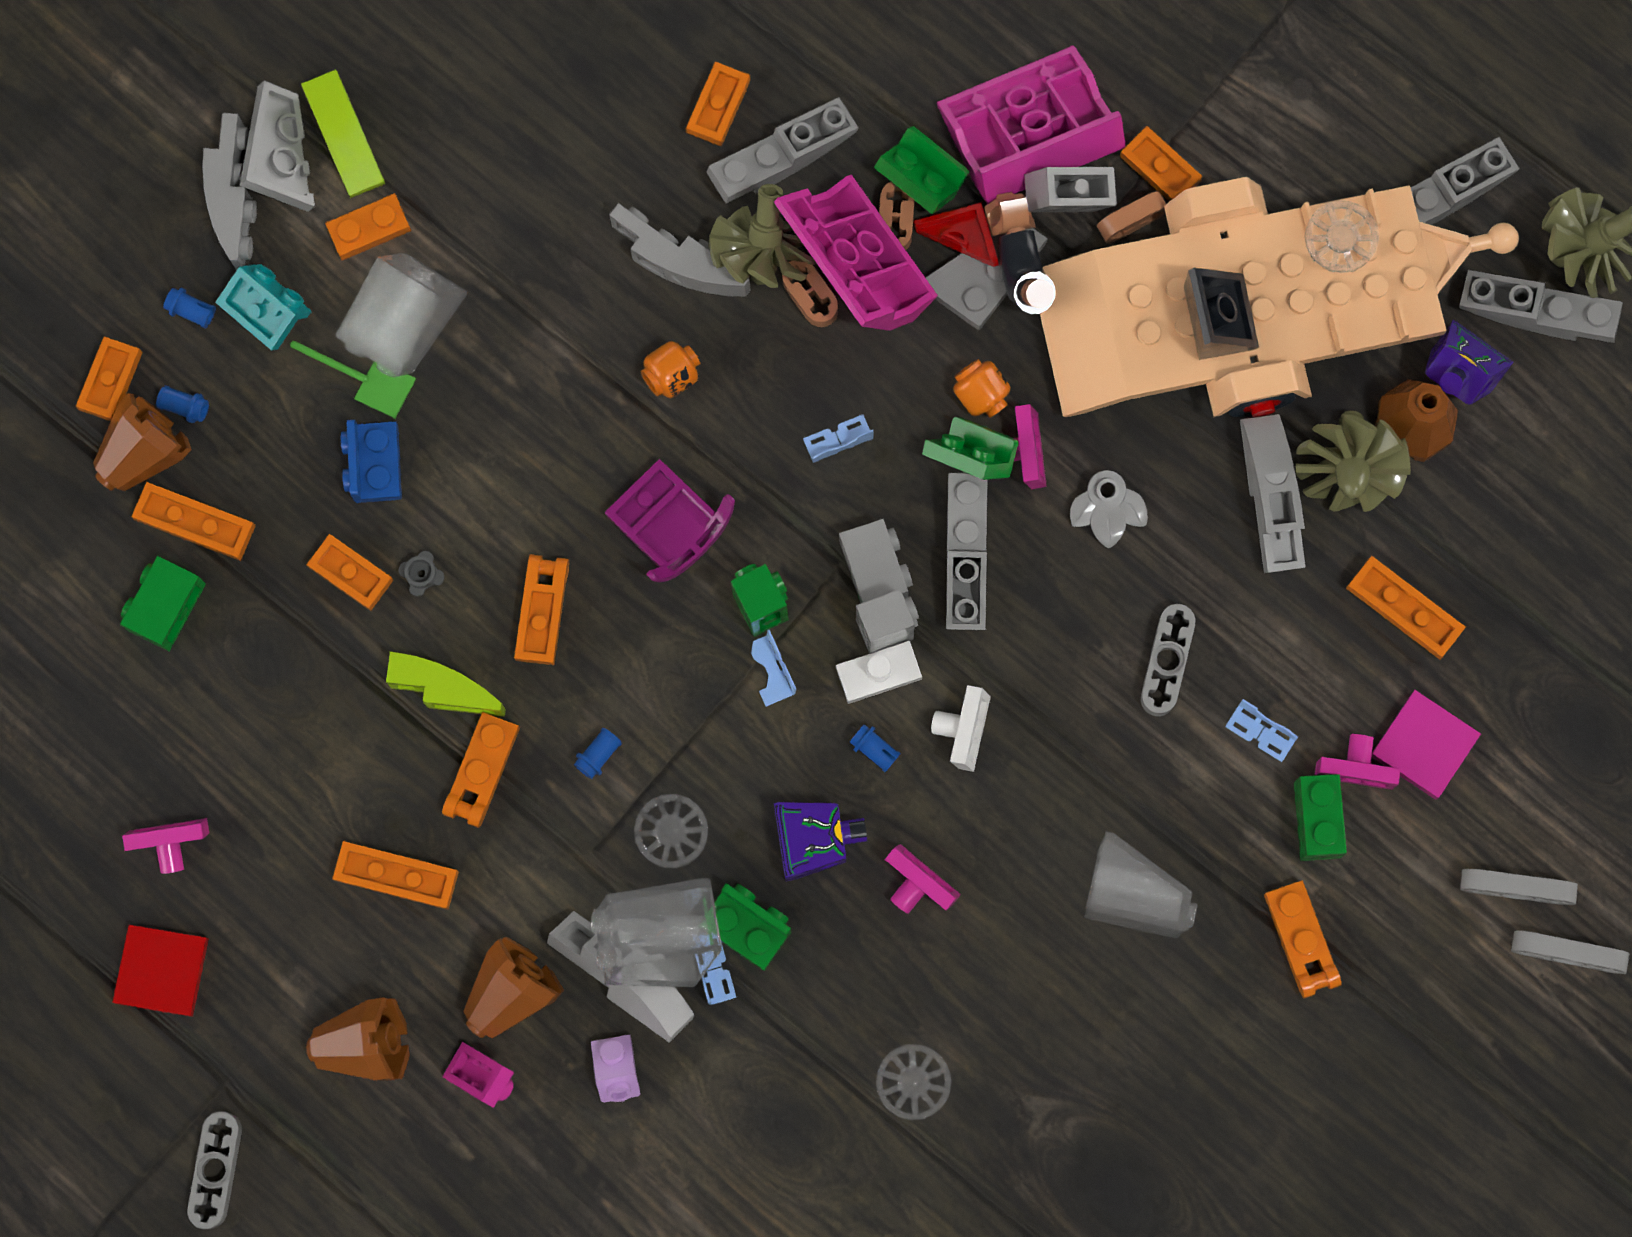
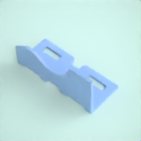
M864 415L838 424V431L836 433H832L830 429H825L803 438L812 462H817L837 454L839 451L872 440L874 431L869 429ZM860 421V426L850 430L847 429V426ZM824 436L825 440L813 445L810 441Z
M767 630L766 636L753 641L751 652L753 659L763 665L769 675L767 687L759 690L766 707L796 693V687L785 663L782 661L779 649L770 630ZM777 660L779 661V663H781L780 665L782 667V671H780L779 666L776 662Z
M1243 699L1225 727L1247 741H1251L1253 738L1259 741L1258 748L1282 762L1298 736L1286 727L1265 717L1257 710V707ZM1245 709L1255 715L1256 719L1254 720L1242 713V710ZM1263 720L1270 724L1272 727L1270 729H1268L1267 727L1264 728V726L1260 724V722ZM1236 722L1246 728V733L1234 727L1233 724ZM1276 730H1279L1280 732L1284 733L1285 735L1290 737V739L1286 740L1283 737L1279 736L1275 733ZM1269 743L1282 751L1280 755L1267 747Z
M712 935L698 939L692 938L709 1005L736 998L730 972L727 969L723 970L721 967V963L726 961L721 941ZM713 940H716L719 951L718 955H714L711 944ZM696 945H700L703 960H699ZM701 966L706 967L708 977L704 978ZM724 979L727 980V984L730 991L729 994H725L722 984V980ZM706 983H710L714 998L710 999Z

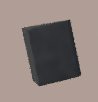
M1202 268L1190 269L1184 283V291L1199 360L1259 348L1244 275Z

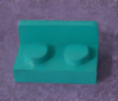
M261 264L239 266L215 303L270 350L279 349L298 319L308 318L311 310L303 304L304 299L301 295L292 289L284 288L275 280L276 275L269 268Z

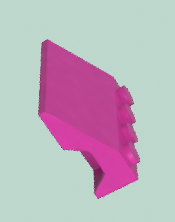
M1071 46L937 102L966 168L969 170L971 179L987 205L994 201L998 194L1009 192L1015 194L1025 190V174L1046 167H1080L1126 147L1121 114L1119 111L1111 113L1101 98L1092 71L1075 46Z
M852 175L846 176L824 193L812 196L807 188L778 197L774 201L776 207L862 327L890 331L909 324L938 296Z

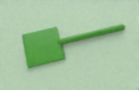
M296 341L290 343L291 348L362 381L363 383L354 399L396 419L416 381V378L377 359L374 360L369 372L365 375Z

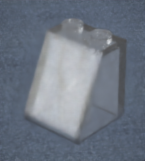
M407 253L377 257L336 337L346 343L345 348L349 352L359 357H369L377 363L376 367L379 371L390 377L411 374L468 292Z
M1105 832L1099 843L1084 918L1177 939L1184 931H1188L1189 927L1193 926L1197 904L1191 902L1192 891L1114 833Z
M700 878L608 894L592 914L591 928L592 932L597 934L599 945L596 956L597 967L603 972L604 985L695 987L722 951L710 878Z

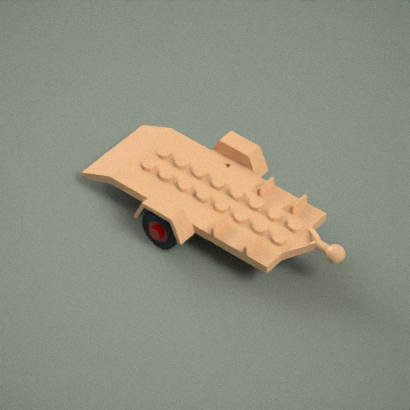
M1248 177L1186 189L1164 206L1170 230L1169 235L1092 250L1043 267L1045 274L1053 281L1055 286V299L1046 311L1040 313L1063 417L1084 414L1130 399L1206 384L1214 417L1221 416L1226 412L1233 417H1261L1272 414L1275 410L1292 403L1295 400V394L1303 398L1312 397L1305 363L1444 335L1447 330L1438 299L1440 291L1470 253L1492 249L1499 254L1509 253L1518 244V232L1511 224L1498 223L1487 234L1468 237V235L1419 222L1410 185L1375 193L1372 188L1365 195L1309 206V202H1305L1301 208L1272 214L1267 213L1261 186ZM1202 268L1244 275L1259 348L1199 360L1184 291V283L1190 269Z

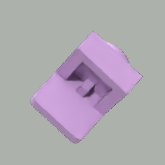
M630 1034L591 1041L595 1080L601 1101L622 1102L629 1098L640 1096Z

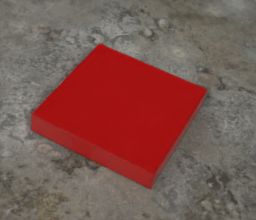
M129 925L112 1003L193 1017L209 939Z

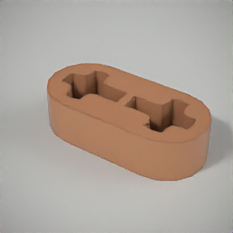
M889 182L881 192L879 214L891 231L892 222H899V233L905 237H900L898 240L904 249L907 250L912 241L915 200L894 183ZM894 192H902V198L908 199V201L901 202L900 213L893 212V200L887 199L893 198Z
M1159 191L1152 192L1108 215L1097 224V228L1106 243L1115 242L1165 214L1164 206L1166 202Z
M790 261L789 263L803 273H808L806 283L810 289L806 291L799 282L792 284V278L782 275L785 290L809 323L816 327L831 325L838 315V301L813 265L805 262ZM815 295L821 304L829 303L828 315L823 316L820 312L812 313L815 308L811 297Z

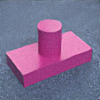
M1030 404L1016 406L1018 437L1014 439L1018 440V447L1014 461L1021 460L1023 481L1031 489L1047 487L1038 412Z
M1351 734L1347 760L1321 757L1316 762L1315 776L1340 774V782L1393 790L1399 785L1401 769L1371 764L1374 738L1367 735Z
M207 818L129 830L122 835L125 851L156 846L160 873L166 874L184 870L180 842L204 839L210 832Z
M901 844L894 847L885 858L889 864L907 878L890 898L902 911L909 914L924 894H927L944 910L949 909L960 897L961 894Z
M463 1042L442 1076L493 1108L498 1100H505L513 1090V1081L511 1080L514 1074L513 1071Z

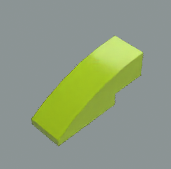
M337 70L302 83L305 95L350 198L384 185V179Z
M390 652L386 683L391 689L424 692L423 703L427 708L476 714L484 712L489 715L505 717L506 709L503 704L486 689L463 674L424 658Z

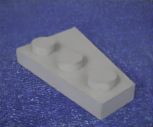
M263 81L257 87L240 186L309 212L315 207L313 194L309 193L307 176L310 175L308 161L304 160L301 140L304 138V130L298 94Z
M1034 228L1027 229L1034 231L1039 253L1047 243V238ZM991 234L999 266L992 267L962 253L926 277L938 295L935 300L978 331L1007 295L1000 265L998 239L1007 234L996 236Z

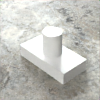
M910 641L836 665L848 704L922 680Z
M967 685L961 715L936 711L932 719V734L955 738L950 762L961 770L974 772L991 697L983 688Z

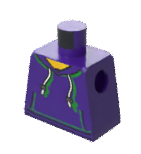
M1453 320L1446 329V333L1440 337L1432 348L1425 373L1439 384L1445 393L1453 394L1465 404L1471 405L1490 394L1514 362Z
M774 803L786 882L846 863L844 845L867 841L864 818L841 821L839 807L836 803Z

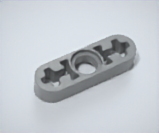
M1173 604L1168 606L1159 619L1141 693L1142 707L1153 716L1168 714L1177 702L1195 628L1194 613L1185 605ZM1175 614L1182 615V622L1187 623V627H1181L1176 642L1184 641V647L1172 641L1161 642V636L1169 640L1172 624L1166 622V619H1173ZM1161 651H1174L1179 658L1178 667L1170 671L1162 669L1157 663V655ZM1152 673L1163 679L1175 678V684L1167 681L1165 685L1164 696L1170 698V701L1163 702L1161 707L1154 706V699L1148 697V693H1155L1160 679H1152Z
M1463 869L1460 890L1475 894L1543 903L1576 905L1578 884L1563 880L1495 871Z
M1514 931L1511 952L1609 973H1627L1629 953L1618 949L1527 931Z
M213 1113L205 1120L202 1127L188 1204L189 1220L193 1225L201 1229L216 1228L224 1222L227 1216L242 1134V1126L239 1119L231 1113ZM222 1119H226V1126L232 1128L231 1136L225 1135L223 1137L221 1148H230L229 1155L220 1152L208 1153L209 1145L213 1147L218 1145L219 1136L216 1133H212L213 1126L220 1125ZM214 1158L220 1159L226 1168L224 1177L218 1182L209 1181L204 1174L205 1165ZM201 1185L212 1189L222 1188L221 1196L218 1194L212 1195L211 1206L217 1208V1215L210 1216L208 1222H204V1215L198 1213L199 1205H206L209 1194L200 1193Z

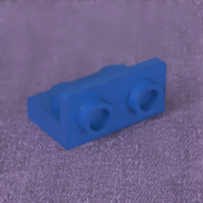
M355 419L347 420V431L341 432L343 455L348 454L349 469H343L344 491L350 492L351 497L356 503L402 500L397 422L357 424Z

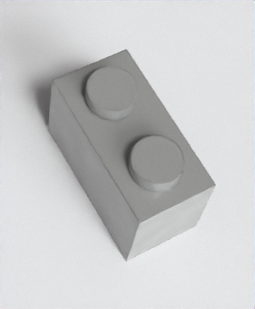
M1046 167L1025 174L1026 199L1029 212H1095L1116 206L1114 167Z
M884 519L839 533V542L860 604L901 589L904 599L908 598L907 587L913 586L907 565H899L895 551L901 549L894 528L887 529Z
M901 589L856 605V621L869 654L914 639V629L918 626L917 619H919L912 598L904 599Z

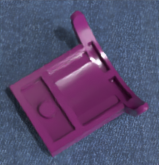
M659 459L605 512V515L659 567L649 570L646 575L652 581L661 583L672 580L682 574L715 543L729 523L734 510L735 500L731 495H725L718 510L715 512Z

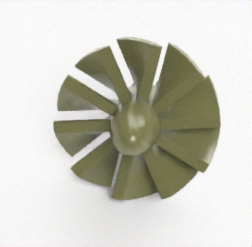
M773 184L760 186V189H758L757 213L751 216L749 207L744 206L733 213L728 219L719 216L713 225L708 245L713 265L716 268L726 267L737 282L744 284L750 276V279L756 285L765 284L770 288H778L775 276L777 266L780 267L782 275L798 281H803L807 278L806 274L793 267L787 260L817 265L811 255L797 249L804 246L798 236L787 234L793 231L787 221L783 222L780 216L781 212L774 204L778 197L783 196V190L779 186Z
M1579 187L1555 197L1548 203L1551 208L1542 221V229L1551 233L1547 254L1552 263L1564 268L1566 283L1570 287L1575 285L1580 267L1583 265L1586 276L1585 285L1590 298H1597L1599 296L1596 288V272L1607 286L1610 294L1618 291L1614 284L1610 266L1615 268L1627 282L1632 278L1629 270L1613 251V249L1617 248L1632 256V247L1624 240V237L1632 233V206L1616 215L1601 208L1604 197L1600 194L1581 193Z
M1346 411L1341 415L1342 419H1339V425L1317 424L1312 428L1314 432L1332 441L1335 444V448L1322 447L1312 440H1307L1297 447L1296 454L1319 455L1326 458V460L1318 464H1296V475L1299 479L1303 480L1315 473H1330L1325 479L1303 489V493L1309 498H1327L1333 484L1337 482L1339 488L1329 506V510L1340 511L1361 503L1363 511L1367 512L1373 510L1388 495L1395 499L1401 493L1407 475H1410L1411 472L1409 448L1405 438L1400 440L1385 421L1379 419L1375 427L1365 421L1361 413Z

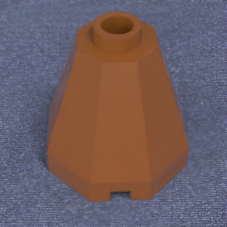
M1407 379L1380 398L1375 427L1379 419L1385 421L1400 440L1405 438L1410 457L1414 458V460L1425 462L1453 442L1458 410L1440 385Z
M128 393L118 404L93 462L97 471L95 477L104 487L111 491L115 488L126 491L182 461L192 450L188 438L181 431L175 436L171 429L174 423L165 414L144 398L138 396L135 399L134 394Z
M504 937L502 940L498 939L487 951L463 1011L468 1019L466 1021L467 1027L481 1038H484L486 1035L490 1038L497 1037L554 1003L564 992L555 973L547 965L540 969L534 963L538 957L531 950L508 937Z
M376 998L366 1000L315 1027L311 1038L307 1040L306 1044L308 1058L315 1063L317 1069L371 1080L390 1081L403 1079L410 1055L409 1045L401 1046L400 1035L408 1034L407 1023L396 999Z

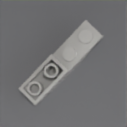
M838 97L776 127L773 135L708 166L706 173L724 202L728 203L752 190L757 194L760 186L765 184L774 185L806 167L857 132L858 126Z
M223 113L219 149L204 148L203 183L212 226L221 246L237 270L239 266H245L246 259L250 260L252 258L253 240L248 235L250 223H255L257 205L256 201L252 200L247 189L239 187L244 164L241 163L242 150H246L249 129L244 126L238 114Z
M1500 137L1436 170L1430 178L1411 187L1419 222L1430 225L1435 224L1480 197L1519 170Z
M618 203L610 213L612 227L634 242V245L630 248L633 261L650 272L686 288L710 294L747 296L751 291L749 279L744 284L737 282L726 267L716 268L713 265L707 241L700 239L697 242L688 235L681 246L678 247L679 242L672 234L664 229H660L659 232L647 224L649 222L647 217L636 208L630 207L627 210Z
M1468 270L1460 308L1499 323L1573 341H1576L1578 336L1614 343L1623 302L1603 298H1590V296L1546 289L1545 283Z
M1280 415L1240 419L1250 496H1254L1264 573L1305 568L1301 529H1305L1294 464Z
M948 473L946 629L985 630L987 480H982L968 473Z
M573 911L549 933L547 944L609 988L607 994L609 1000L666 1041L670 1042L693 1019V1011L668 978L646 955L610 925L606 924L601 929H598Z

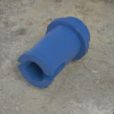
M172 288L164 302V309L169 311L170 316L174 317L177 314L205 329L211 323L216 311V306L209 305L186 294V289L184 288L179 290Z
M165 385L159 391L156 406L160 410H166L186 417L189 423H195L196 421L202 422L205 419L209 409V402L203 398L202 394L196 393L193 396Z
M864 724L850 741L855 746L853 751H861L883 769V772H886L901 753L874 733L875 727L868 728Z
M605 728L600 730L601 732L583 754L578 753L576 755L578 760L574 763V766L590 779H593L595 775L600 776L602 774V766L615 750L622 745L621 741Z

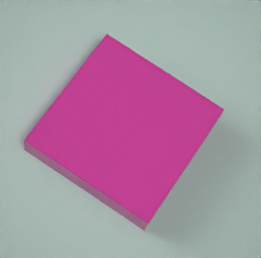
M1414 690L1373 750L1371 757L1386 767L1401 769L1400 776L1437 800L1481 733Z

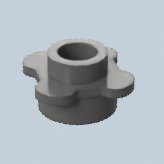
M428 551L420 552L418 556L411 558L408 562H403L399 566L400 576L406 578L410 585V593L417 597L424 595L425 590L433 585L439 586L444 581V573L441 570H437L433 563L434 556ZM421 570L425 571L423 577L418 576V572Z

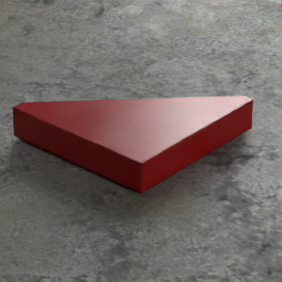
M982 203L914 220L916 233L992 267L999 266Z

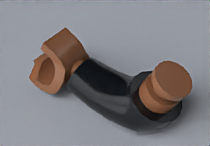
M1012 192L998 194L994 201L985 206V215L989 230L993 236L1007 234L998 239L1000 265L1008 297L1018 309L1029 314H1039L1046 311L1052 305L1055 299V286L1043 270L1035 233L1033 230H1027L1036 228L1035 221L1031 212L1028 211L1025 194H1013Z

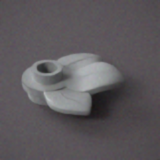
M1103 470L1094 474L1088 482L1087 491L1077 496L1070 508L1071 525L1073 527H1081L1090 524L1095 537L1107 548L1113 547L1120 540L1126 529V524L1143 527L1147 524V509L1142 497L1138 493L1126 489L1123 478L1118 473L1110 470ZM1106 482H1110L1114 487V492L1109 497L1102 496L1100 492L1101 486Z

